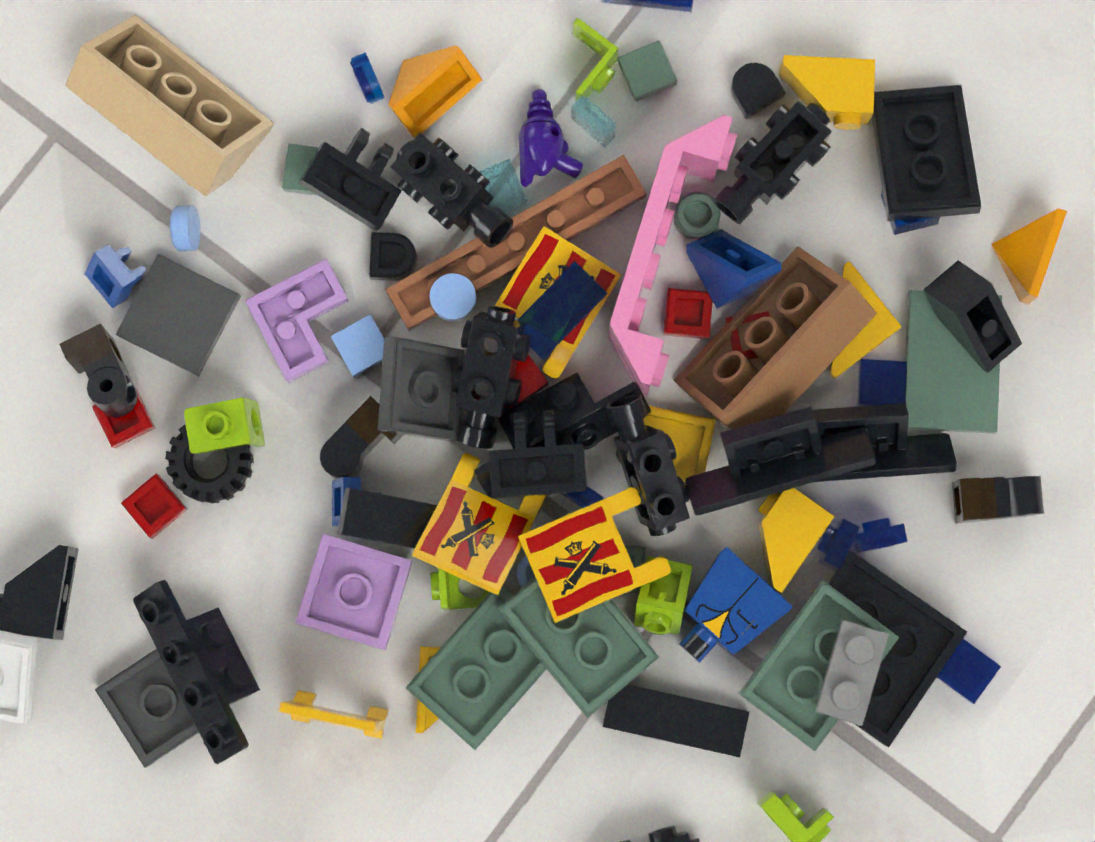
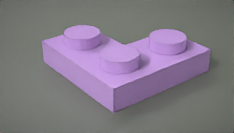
M326 258L245 300L285 380L290 383L329 363L309 322L349 302Z

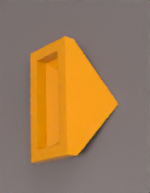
M456 45L403 60L388 106L411 136L415 138L480 83L482 78L462 50Z
M1058 208L991 244L1019 301L1029 305L1039 295L1067 213L1066 210Z

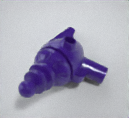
M542 89L534 90L532 93L533 101L529 103V110L527 111L528 120L521 126L518 136L520 183L523 187H527L533 182L534 175L546 176L553 167L575 179L581 173L583 163L566 154L569 147L563 139L560 125L552 119L554 116L551 103L547 101V94Z

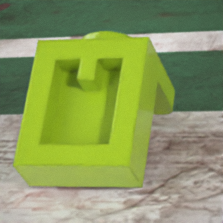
M647 556L646 562L655 559L656 557ZM667 560L671 572L640 587L634 625L642 627L653 634L664 635L670 633L677 635L680 633L693 565Z
M770 791L757 803L791 842H821L831 831L827 824L834 816L824 807L803 825L799 820L805 813L787 793L779 799L775 793Z

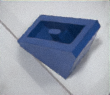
M722 229L686 244V253L717 309L752 294L782 271L780 261Z

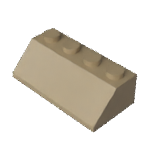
M137 15L83 44L65 85L86 104L103 115L120 131L127 134L151 153L154 158L165 164L205 197L234 176L274 125L271 120Z

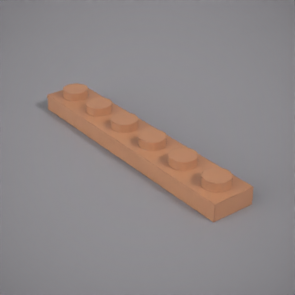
M623 154L512 217L513 227L508 236L499 245L489 248L478 238H475L385 290L408 331H411L437 316L430 303V290L434 282L441 276L451 273L463 275L471 281L476 293L517 270L543 226L570 241L644 199L647 193Z

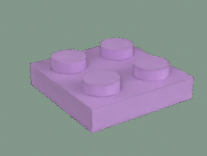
M323 534L295 623L386 650L413 561Z

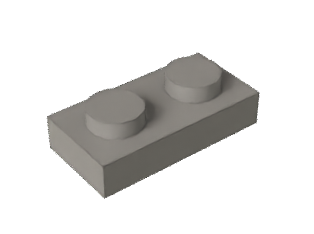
M841 620L814 710L815 712L856 725H863L889 634Z

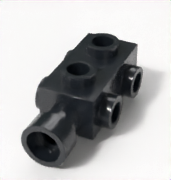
M797 101L791 109L784 104L781 105L766 122L765 125L771 130L762 140L758 142L754 137L750 138L735 155L734 158L740 163L736 166L733 175L738 180L732 187L725 186L713 199L717 207L732 221L741 224L753 211L752 205L758 198L766 205L775 196L783 200L800 182L796 173L806 163L814 167L831 148L826 142L832 133L827 127L830 119L826 113L813 103L805 107ZM793 134L800 135L804 140V145L795 148L788 141V137ZM761 167H768L773 171L774 177L771 180L765 181L757 174V170Z
M419 133L414 140L404 144L399 150L396 160L390 166L402 177V180L397 184L400 189L416 203L422 197L426 198L433 205L428 213L447 230L453 224L463 232L471 226L474 228V235L489 248L499 245L508 236L513 227V219L499 207L492 208L488 205L494 197L485 189L490 181L471 164L465 170L458 166L454 161L459 154L439 137L432 143Z
M489 306L487 313L481 311L473 317L472 321L467 320L463 328L461 347L466 348L463 366L458 365L456 368L452 392L458 393L455 407L468 410L466 420L461 421L458 441L464 445L481 449L493 448L497 428L493 425L495 417L500 418L508 411L509 406L516 407L522 389V380L514 377L518 361L525 362L527 359L531 335L524 334L526 322L515 320L516 312L514 310ZM486 337L496 340L498 344L497 352L491 353L485 349L484 342ZM476 383H484L488 387V397L476 393Z
M629 395L613 400L605 408L610 424L617 427L619 436L614 437L617 448L616 457L619 463L622 464L628 487L635 488L640 497L641 494L643 495L645 504L640 503L635 506L639 522L648 527L650 536L668 534L677 528V523L690 518L686 503L689 502L687 487L682 478L677 476L672 461L676 459L674 444L664 431L645 425L643 418L647 413L641 395ZM628 452L630 453L632 462H629L627 459Z

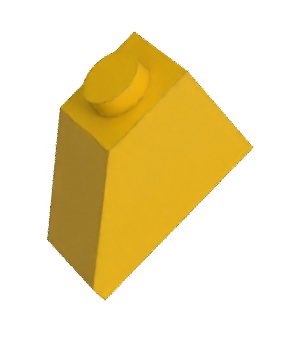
M783 55L779 67V77L807 106L813 103L822 109L829 117L830 123H834V128L855 130L861 128V124H868L874 112L875 59Z
M795 488L768 495L757 510L764 515L758 524L768 582L779 594L786 588L835 517Z

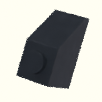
M959 260L923 289L939 320L987 373L1022 344L992 283Z
M58 545L5 584L4 593H0L1 631L63 640L78 548Z

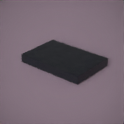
M950 85L874 92L872 122L887 221L978 214L981 209V200L962 86Z

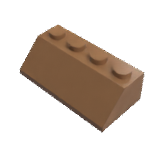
M799 246L781 264L782 271L763 284L732 317L734 319L731 323H726L674 379L678 386L726 430L783 415L877 314L851 282ZM769 311L770 317H761L752 322L742 323L749 315ZM736 327L742 351L752 350L759 358L748 360L741 352L732 351L730 336Z

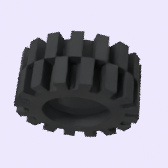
M186 425L178 429L181 433L177 437L172 436L169 442L172 445L170 452L166 451L165 459L169 461V467H166L167 474L172 477V483L176 489L182 491L189 498L211 504L220 503L224 499L228 501L235 497L233 494L237 491L242 492L246 487L244 484L246 479L251 478L253 472L250 470L251 463H254L253 454L250 453L249 449L251 448L250 445L224 449L227 455L225 470L215 478L205 479L200 477L194 470V454L190 452Z

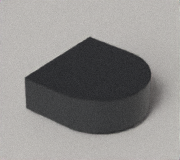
M748 63L740 67L735 73L731 84L733 99L745 119L785 97L786 94L774 72L768 66L761 63Z
M371 232L370 279L397 281L409 276L417 263V253L413 243L406 236L398 233Z

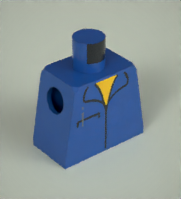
M725 547L717 555L684 608V613L696 625L679 645L699 663L717 643L729 654L734 655L788 613L793 606L729 548Z

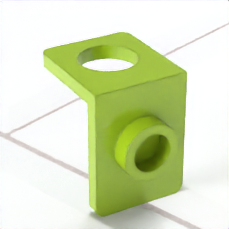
M576 18L573 22V35L602 57L575 93V102L582 106L594 90L600 94L611 82L616 73L612 67L618 61L619 48L582 20Z
M241 397L190 407L184 410L189 448L193 454L241 445L265 446L259 404L255 400Z
M438 568V572L430 574L432 600H440V606L443 610L477 608L490 593L485 590L477 598H467L459 589V577Z

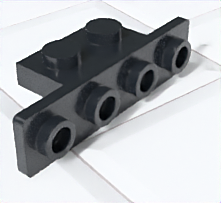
M578 372L516 407L509 409L504 415L497 418L513 449H516L514 412H525L529 425V433L527 434L528 448L545 447L541 417L543 416V410L554 409L557 446L584 444V450H587L618 432L617 427L610 424L605 408L611 401L637 394L642 396L647 415L651 412V409L636 382H632L594 403ZM487 462L476 468L474 474L487 496L492 498L490 462Z
M906 403L813 410L820 439L863 427L866 430L876 458L874 465L816 482L956 471L957 461L949 434L907 436L909 414Z
M810 406L721 432L720 435L728 466L687 477L685 484L694 514L698 516L874 465L876 458L866 430L863 427L820 439L816 418Z
M167 581L156 582L135 596L133 602L205 747L208 749L214 763L219 764L249 747V743L230 705L259 691L260 688L219 607L186 620Z

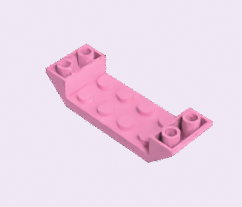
M726 115L665 145L610 320L608 338L631 381L638 384L644 396L648 395L650 385L660 387L669 355L661 352L663 339L638 332L647 299L640 297L642 288L652 289L661 255L654 253L655 246L657 244L665 247L675 212L667 209L669 201L678 204L686 174L714 182L717 169L727 170L737 134L729 132L733 118Z

